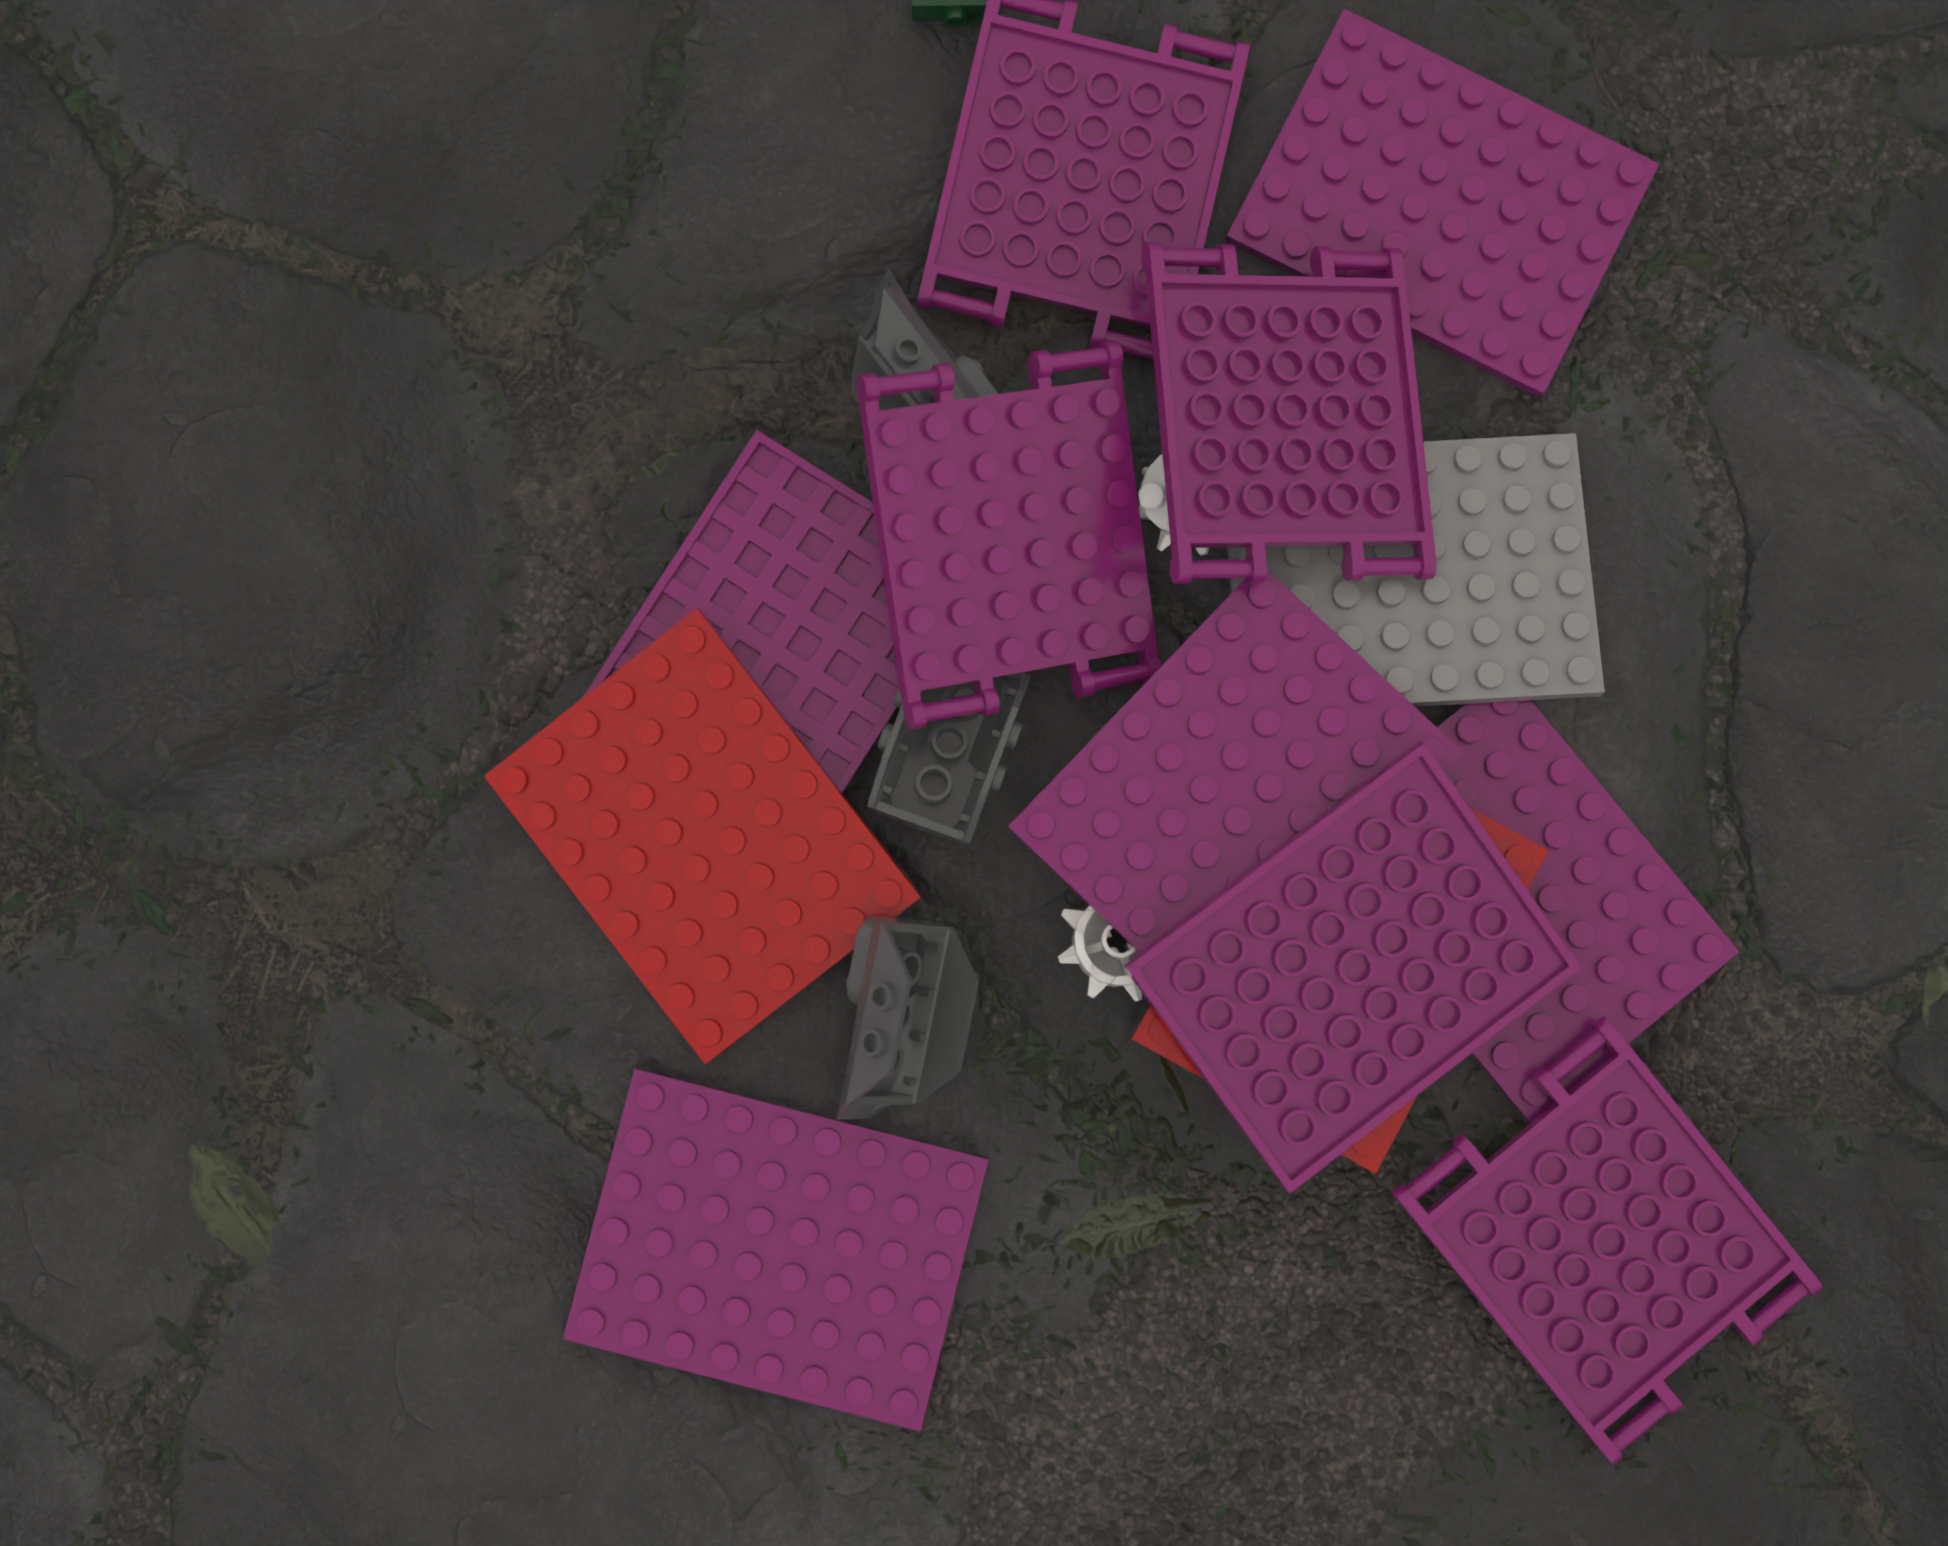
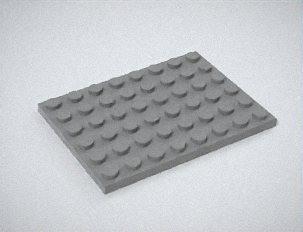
M1576 433L1423 441L1437 563L1436 574L1433 579L1417 580L1414 575L1364 576L1360 581H1346L1341 571V563L1344 556L1343 546L1265 547L1267 569L1415 707L1600 697L1605 693ZM1414 545L1364 546L1365 558L1414 557L1415 555ZM1226 547L1227 560H1245V547ZM1229 578L1230 594L1245 578Z

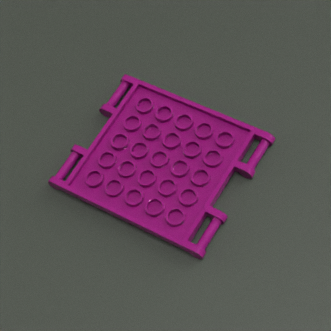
M987 0L916 308L929 310L930 306L990 320V325L1003 328L1010 295L1096 315L1089 349L1099 348L1103 342L1118 341L1124 353L1153 359L1152 341L1108 331L1109 320L1114 319L1151 328L1146 273L1141 264V251L1144 243L1158 242L1161 243L1162 247L1204 248L1250 44L1237 41L1236 45L1184 33L1177 31V26L1164 23L1158 51L1153 53L1071 33L1078 6L1076 1L1065 0V3L1053 0ZM1000 7L1060 21L1059 29L998 15ZM1172 49L1230 62V71L1171 57ZM1165 266V274H1198L1199 267ZM939 277L997 291L995 303L934 289L936 279Z
M1158 242L1144 243L1141 251V264L1146 273L1172 553L1170 562L1172 582L1174 584L1190 583L1191 579L1245 578L1247 582H1264L1267 575L1265 547L1343 546L1344 556L1341 563V571L1346 581H1360L1364 576L1414 575L1417 580L1433 579L1436 574L1437 563L1404 259L1401 249L1385 248L1382 252L1332 251L1327 246H1315L1310 255V268L1315 277L1238 275L1236 249L1232 244H1218L1214 249L1162 247L1161 243ZM1165 266L1215 267L1218 275L1165 274ZM1335 270L1381 271L1385 278L1335 277ZM1414 545L1415 555L1414 557L1365 558L1364 546ZM1245 547V560H1192L1191 548Z
M1118 341L1103 342L1099 348L1049 354L1047 350L1031 352L1028 362L1032 390L954 400L953 397L954 373L949 363L933 365L931 370L882 377H877L874 373L858 375L856 382L903 714L906 725L910 730L923 728L927 722L978 712L982 716L998 713L999 698L993 685L994 677L1069 664L1073 692L1076 697L1082 698L1092 696L1095 690L1142 681L1146 683L1162 666L1157 652L1121 372L1123 351ZM1097 366L1101 368L1102 380L1054 387L1051 385L1050 377L1053 372ZM928 389L933 391L934 403L881 411L879 409L878 400L880 396ZM1136 651L1138 653L1139 664L1093 673L1089 670L1088 660ZM973 681L974 695L923 704L921 701L920 691Z
M1601 1017L1591 1025L1592 1032L1546 1069L1542 1066L1532 1075L1537 1085L1554 1102L1553 1105L1487 1160L1483 1158L1467 1137L1463 1134L1459 1135L1451 1142L1453 1147L1407 1186L1401 1184L1391 1194L1590 1438L1602 1456L1613 1466L1623 1457L1621 1452L1668 1412L1673 1415L1683 1407L1680 1400L1664 1382L1665 1378L1730 1323L1733 1324L1738 1334L1750 1346L1754 1347L1763 1339L1762 1332L1807 1294L1813 1297L1823 1286L1617 1029L1605 1017ZM1606 1044L1614 1054L1571 1090L1566 1092L1560 1082ZM1466 1161L1473 1171L1425 1211L1418 1200ZM1791 1273L1794 1280L1749 1318L1745 1311ZM1652 1391L1655 1396L1652 1401L1609 1437L1605 1434L1604 1430Z

